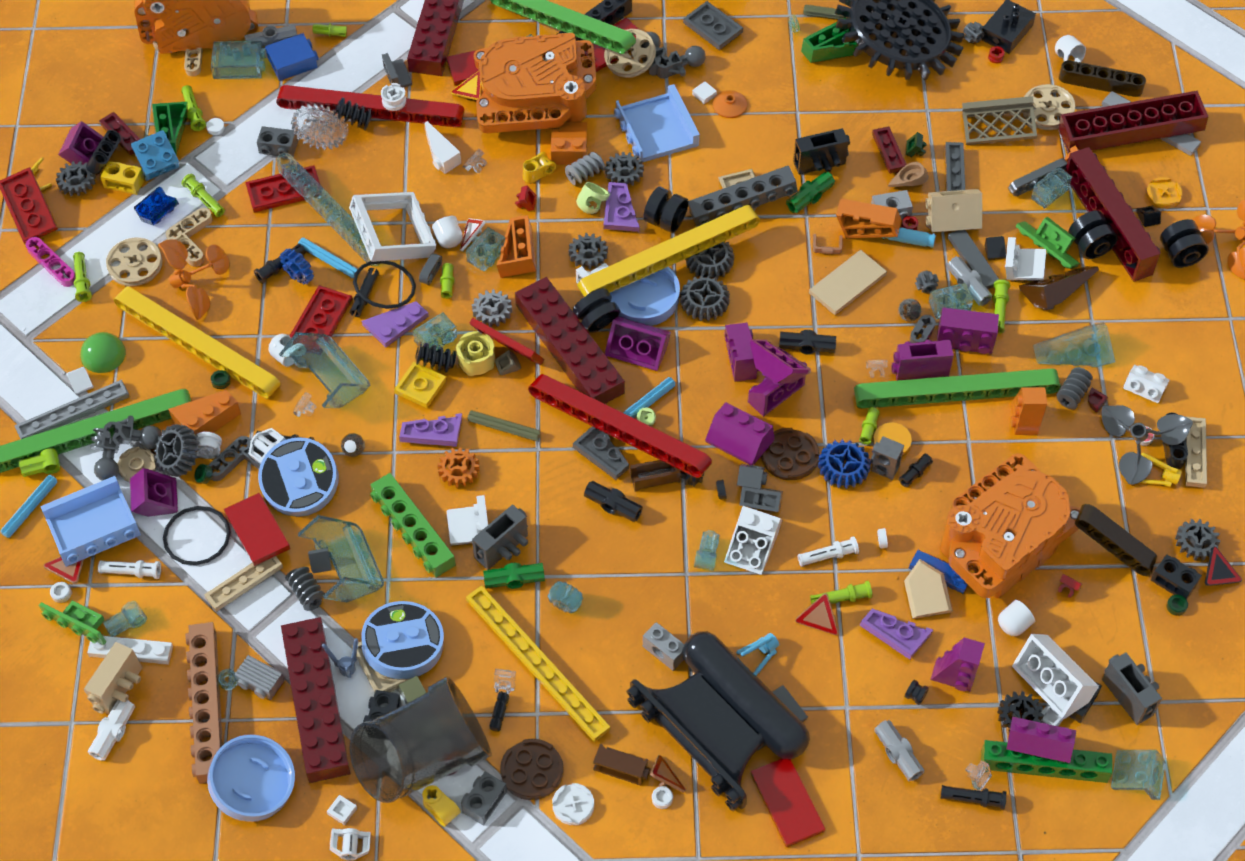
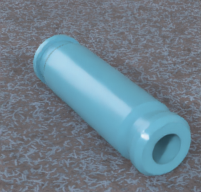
M900 227L898 237H882V239L887 238L892 241L933 248L936 235Z

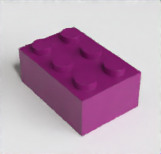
M942 307L937 341L950 340L952 349L992 354L998 333L999 314Z

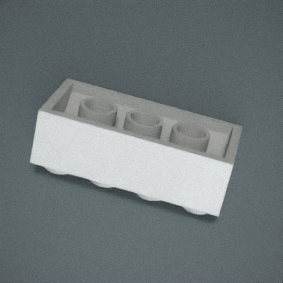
M1031 634L1012 665L1062 719L1067 718L1088 704L1099 687L1048 635Z

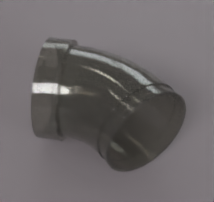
M448 676L429 686L428 692L381 716L359 724L354 729L350 739L351 762L359 782L373 798L384 803L394 802L448 776L466 765L473 767L492 756L487 738L473 710L460 689Z

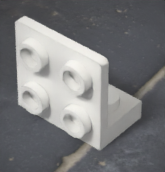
M1008 237L1005 264L1007 280H1044L1046 249H1020V245H1016V237Z
M484 495L477 496V504H474V507L447 510L449 537L452 546L472 543V538L488 526Z

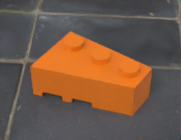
M840 198L836 213L846 238L898 237L902 219L897 208Z
M528 215L510 218L505 242L500 250V259L496 264L501 278L536 271L533 231Z

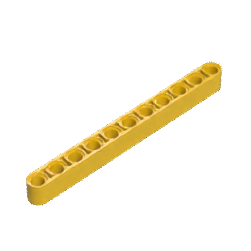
M745 205L588 275L578 282L577 287L584 297L602 288H606L611 293L755 228L760 223V218L750 205Z
M126 286L114 298L115 304L120 309L218 370L228 372L231 378L260 396L268 399L281 385L280 381L271 373L131 287Z

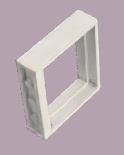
M414 192L353 195L349 209L371 262L429 258L434 253L436 240L432 237L430 226L427 225L425 215L421 211L419 201H417ZM406 208L420 244L381 246L367 210Z

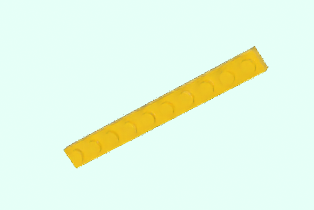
M482 585L466 596V601L594 742L610 731V726Z

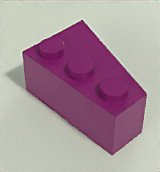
M747 322L725 325L724 336L734 382L757 379V371L759 370L755 367L750 341L753 339L752 329L749 330Z
M964 637L953 646L951 651L947 650L942 658L938 657L936 659L930 680L953 686L960 691L970 692L985 643Z

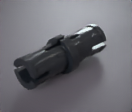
M924 453L899 478L900 483L904 487H909L933 463L932 458Z

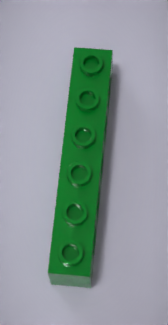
M985 740L981 750V770L1108 783L1112 775V753L1073 749L1071 762L1067 763L1007 750L1008 742Z

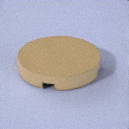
M134 447L128 449L121 454L120 460L117 462L120 476L130 482L132 476L143 468L156 471L154 454L146 448Z

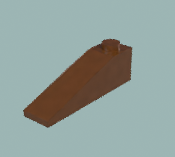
M1098 266L1077 268L1066 271L1065 274L1049 276V279L1030 281L1019 285V289L1034 307L1050 310L1054 308V305L1062 303L1093 276L1099 268Z

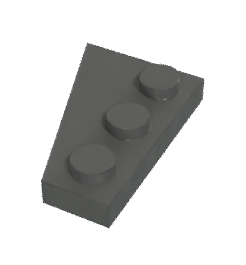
M592 426L573 443L572 448L617 480L629 469V463L619 449L612 444L609 435Z

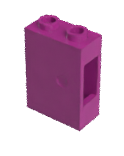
M926 340L919 343L907 341L904 344H898L897 351L893 354L894 363L891 365L892 373L896 374L897 381L949 377L954 356L951 341Z

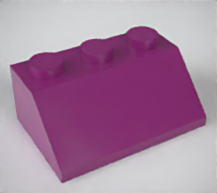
M618 316L612 321L605 355L658 371L667 350L671 332Z
M806 376L794 383H784V385L774 384L773 380L765 377L759 385H754L749 390L748 403L764 417L805 385Z
M727 402L714 415L705 439L710 445L749 465H754L775 440L772 425Z
M1012 717L1006 749L1070 763L1076 730Z

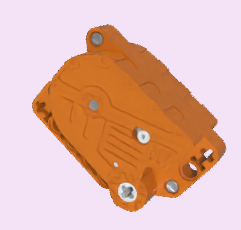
M134 0V13L140 39L146 44H152L153 41H156L159 53L161 54L186 51V49H211L233 45L242 40L246 33H253L258 29L257 14L250 9L249 0Z
M574 33L536 35L532 37L523 36L501 39L490 45L489 48H481L474 53L475 66L480 72L479 77L483 92L476 101L477 121L481 132L498 133L558 128L565 122H581L586 117V100L597 88L594 46L592 42L588 40L576 41Z
M1014 454L953 500L951 510L947 516L940 550L949 559L950 567L980 597L990 598L994 596L995 598H1000L1016 583L1026 578L1034 569L1044 564L1047 559L1056 553L1059 544L1079 529L1075 525V521L1080 508L1070 506L1066 490L1053 477L1041 473L1024 455Z

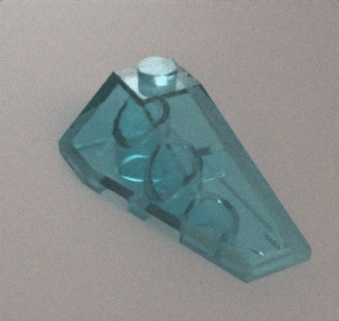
M1104 322L1086 326L1033 345L1036 361L1039 364H1070L1073 366L1087 365L1099 367L1115 362L1108 327Z

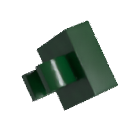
M917 132L907 140L906 155L909 157L915 154L922 156L926 153L923 148L927 144L923 141L922 134Z

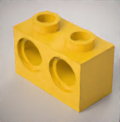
M108 161L100 176L104 188L134 195L138 194L145 180L142 168Z

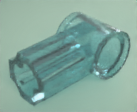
M708 530L703 532L699 550L696 552L694 567L714 571L717 558L716 551L720 537L715 531Z
M131 601L122 607L121 612L103 621V624L109 635L114 637L130 627L137 628L143 625L147 620V616L137 601Z

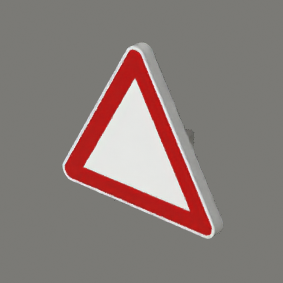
M470 218L467 220L460 246L461 251H464L471 241L476 242L480 239L476 235L482 232L481 228L485 225L484 220Z

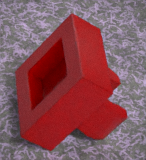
M528 185L521 187V192L516 195L519 201H516L515 204L518 208L525 207L527 211L534 210L537 195Z
M1063 574L1059 581L1064 584L1060 585L1058 592L1061 593L1065 587H1068L1070 589L1068 597L1071 598L1074 595V589L1079 591L1083 584Z

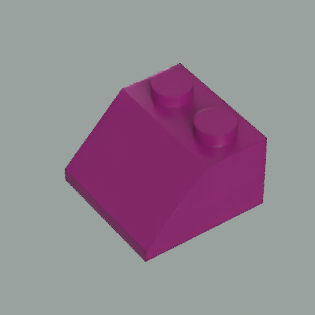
M81 121L70 129L58 155L71 164L72 161L75 164L81 161L82 165L89 161L103 136Z
M146 468L141 469L130 478L131 512L147 517L178 512L176 478Z

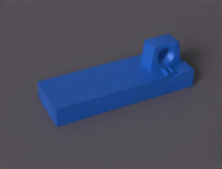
M917 550L909 565V569L912 570L918 560L921 559L944 573L947 587L962 594L965 592L968 584L948 563Z

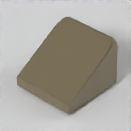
M509 350L495 359V364L501 376L521 369L517 356Z

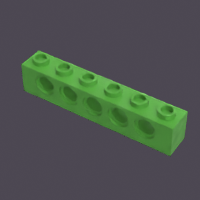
M391 473L370 484L372 490L370 495L375 503L379 502L383 514L392 519L393 527L396 531H401L403 540L407 545L410 544L413 547L414 555L418 559L421 558L423 560V565L428 573L432 572L435 577H438L456 566L455 557Z

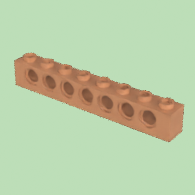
M213 622L188 625L189 633L185 634L186 644L190 648V651L186 652L187 663H190L187 677L188 681L191 682V688H188L189 700H192V707H189L190 719H193V726H190L191 738H194V745H191L192 758L195 757V764H192L193 777H197L199 784L207 783L211 762L217 751L223 746L217 635ZM201 663H206L204 666L198 667ZM207 681L206 684L199 685L201 682ZM203 700H208L207 703H205V704H200L201 701H203ZM203 719H209L206 723H201ZM210 737L209 741L202 742L204 738ZM205 757H211L209 761H203Z

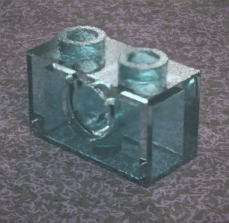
M442 312L413 330L414 342L418 345L421 341L422 346L424 343H428L429 348L432 345H436L437 351L439 347L451 343L457 338L456 326Z

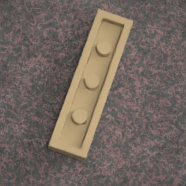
M1188 417L1193 421V425L1186 438L1188 456L1185 461L1186 486L1205 488L1207 485L1206 418Z
M276 556L256 566L251 563L205 593V599L217 612L281 570L283 565Z

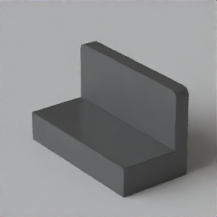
M388 53L382 54L383 67L390 84L397 83L402 88L411 86L412 81L403 59L391 61Z

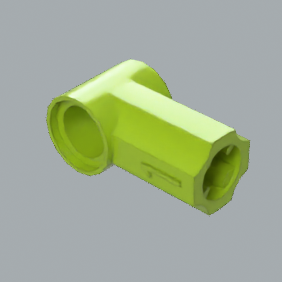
M45 449L38 456L19 460L22 476L26 477L42 472L46 474L57 473L60 470L57 450Z

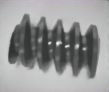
M1080 367L1071 370L1057 393V400L1062 406L1070 410L1077 408L1081 398L1085 395L1084 393L1087 392L1091 385V380L1093 379L1091 373Z
M301 567L290 571L285 579L288 581L289 586L292 587V591L303 605L304 610L312 611L321 605V599L325 593L320 591L321 587L317 584V580L313 578V574L309 573V568Z

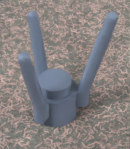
M354 639L352 656H345L340 660H337L326 644H322L334 665L339 667L340 673L343 676H347V678H351V675L355 672L354 663L357 661L358 639Z

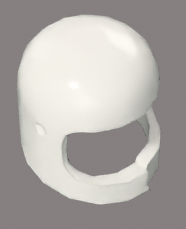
M1065 35L1057 41L1055 52L1060 58L1064 57V61H1067L1069 55H1072L1076 62H1081L1085 56L1086 47L1074 36Z
M456 216L443 217L432 225L436 239L441 247L453 248L461 242L463 235Z
M278 334L269 344V353L282 365L289 367L302 357L305 346L300 341L291 343V337L287 334Z
M1016 599L998 616L999 626L1010 636L1022 634L1036 622L1031 611Z

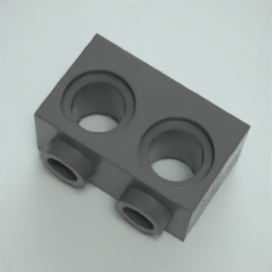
M265 126L261 127L257 139L259 154L293 158L298 144L296 130Z
M741 464L737 485L761 489L762 485L766 484L768 472H764L765 467Z
M742 486L739 506L779 512L783 491Z
M485 771L481 777L478 776L475 779L471 792L463 796L461 800L462 813L484 826L507 793L506 783ZM487 786L493 787V790L489 792L483 789ZM475 803L481 804V807L477 809L472 808L471 806Z

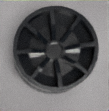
M658 186L647 201L643 219L655 226L660 224L661 229L674 233L685 218L689 201L679 194L672 196L670 190Z
M1090 211L1083 214L1069 228V233L1075 237V244L1078 245L1079 250L1086 259H1095L1103 256L1118 241L1117 234L1108 225V221L1100 211Z
M1190 219L1180 220L1171 224L1160 235V241L1164 249L1168 252L1167 254L1173 266L1177 268L1196 264L1209 251V247L1201 235L1196 222Z

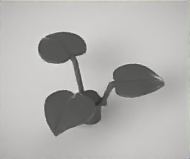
M1104 405L1102 407V422L1106 431L1112 436L1121 437L1127 430L1131 432L1133 439L1136 441L1137 454L1128 452L1119 461L1120 472L1128 484L1134 485L1142 482L1152 470L1153 463L1141 455L1140 443L1147 439L1148 433L1161 435L1162 441L1168 445H1178L1187 438L1193 425L1191 419L1176 414L1165 415L1157 421L1159 431H1154L1150 428L1146 429L1142 423L1134 424V413L1126 406Z

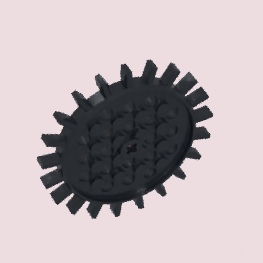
M839 0V2L849 7L838 5L835 10L836 15L848 18L838 19L836 23V28L849 29L850 31L844 34L842 42L855 41L858 44L853 53L855 57L863 52L871 56L868 67L872 68L876 65L877 61L887 65V76L892 74L894 68L903 69L905 79L909 80L912 70H919L923 79L927 80L930 75L929 67H932L941 76L946 67L940 60L953 67L957 58L948 52L960 56L963 50L962 46L951 42L961 43L964 38V33L951 31V29L958 27L960 19H947L945 15L949 13L951 6L947 5L940 8L934 3L935 0Z

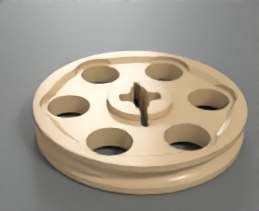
M639 29L626 30L636 36V43L629 49L634 59L631 58L628 51L624 54H619L605 48V62L611 72L617 76L624 78L638 76L648 70L654 62L656 56L654 42L646 32ZM644 42L650 43L647 48H641V45ZM641 58H648L645 63H639ZM612 59H619L618 63L611 64ZM627 65H632L630 71H624V68Z
M1050 84L1039 85L1030 89L1024 96H1033V106L1036 108L1034 110L1036 128L1059 129L1060 121H1057L1055 117L1075 111L1074 98L1067 90L1060 86ZM1058 93L1060 96L1053 97L1051 94ZM1034 94H1041L1043 97L1035 98ZM1068 104L1070 105V108L1066 109L1063 108L1061 105ZM1030 111L1022 112L1027 120L1030 117ZM1044 117L1046 121L1040 122L1037 118Z
M139 237L128 238L117 243L109 251L106 258V267L109 275L115 282L124 286H139L157 276L162 267V256L159 248L152 241ZM143 245L148 246L144 251L138 250ZM122 248H129V251L126 253L120 252ZM151 257L157 258L155 262H148V259ZM115 261L121 262L120 265L116 267L111 266V264ZM141 271H148L146 276H139ZM123 273L130 274L127 278H121Z

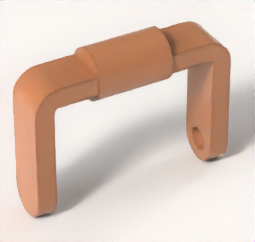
M813 234V252L840 254L842 252V235L839 236V248L816 247V234Z

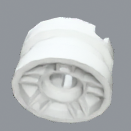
M391 83L390 86L386 85L382 88V104L387 110L397 111L406 105L404 87L402 88L397 83Z
M211 432L196 434L198 435L197 441L200 442L197 446L200 449L197 452L198 457L213 459L216 455H220L222 439L219 435Z

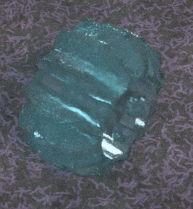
M561 581L555 583L548 594L549 601L553 603V606L569 613L576 612L583 600L582 593L577 588Z

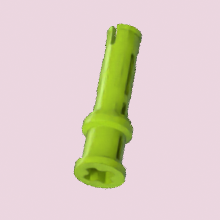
M189 85L183 86L181 92L185 102L188 101L187 117L191 121L190 127L194 131H201L206 127V121L202 118L203 112L197 106L192 87Z
M188 174L182 179L181 185L184 188H188L193 197H198L216 217H221L224 214L225 209L205 190V185L196 180L194 174Z
M75 252L73 255L76 276L74 281L76 289L75 299L79 302H87L92 298V293L89 291L91 284L86 274L85 254L83 252Z
M997 280L994 282V314H999V334L1005 331L1006 304L1009 301L1008 289L1010 288V283L1007 280Z
M868 580L863 584L854 586L849 584L845 589L826 592L831 604L847 600L856 602V599L865 597L872 598V589ZM824 593L810 595L811 604H813Z

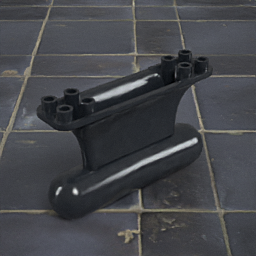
M699 631L687 639L682 650L683 659L695 672L693 676L676 686L666 689H652L633 679L630 682V688L626 691L629 696L627 701L633 708L640 705L643 710L641 715L646 722L649 723L654 719L660 726L665 728L712 777L711 782L713 785L711 789L717 796L725 793L728 799L725 801L726 805L730 810L735 811L738 807L743 809L747 805V795L742 789L741 780L744 769L756 750L764 743L778 757L794 759L802 755L806 750L810 736L806 726L716 635L708 631Z

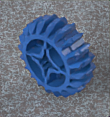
M843 438L840 443L834 440L833 445L828 443L819 456L818 468L820 469V474L824 476L825 481L830 480L831 486L836 483L838 489L841 485H844L846 489L849 485L854 488L856 483L861 485L863 479L866 480L870 472L871 460L869 459V454L864 452V446L859 447L858 442L852 444L851 439L848 443L844 442Z

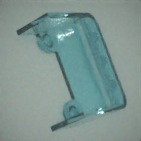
M296 332L279 353L280 357H292L295 365L299 368H310L327 388L329 393L326 396V401L322 404L324 408H341L364 393L370 386L367 378L336 342L326 334Z
M318 515L298 533L299 537L312 539L316 550L328 548L330 558L340 581L323 595L324 599L347 603L376 592L384 586L383 577L364 533L357 524Z

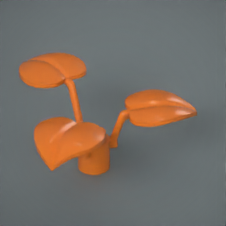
M1245 199L1239 203L1237 208V215L1239 219L1243 220L1242 224L1244 226H1240L1236 230L1215 229L1216 220L1210 215L1194 217L1192 220L1196 222L1207 244L1213 241L1214 233H1234L1238 240L1243 241L1237 247V252L1229 254L1228 266L1236 276L1245 279V248H1242L1245 245Z
M175 239L159 243L158 246L162 249L166 260L171 267L176 269L174 274L169 276L170 285L173 288H187L186 298L196 320L201 319L209 310L210 299L203 288L197 289L196 285L188 284L191 280V275L212 266L216 274L226 273L229 268L227 254L220 246L210 245L206 249V258L210 263L188 272L182 270L187 265L185 259L188 257V251L184 244Z

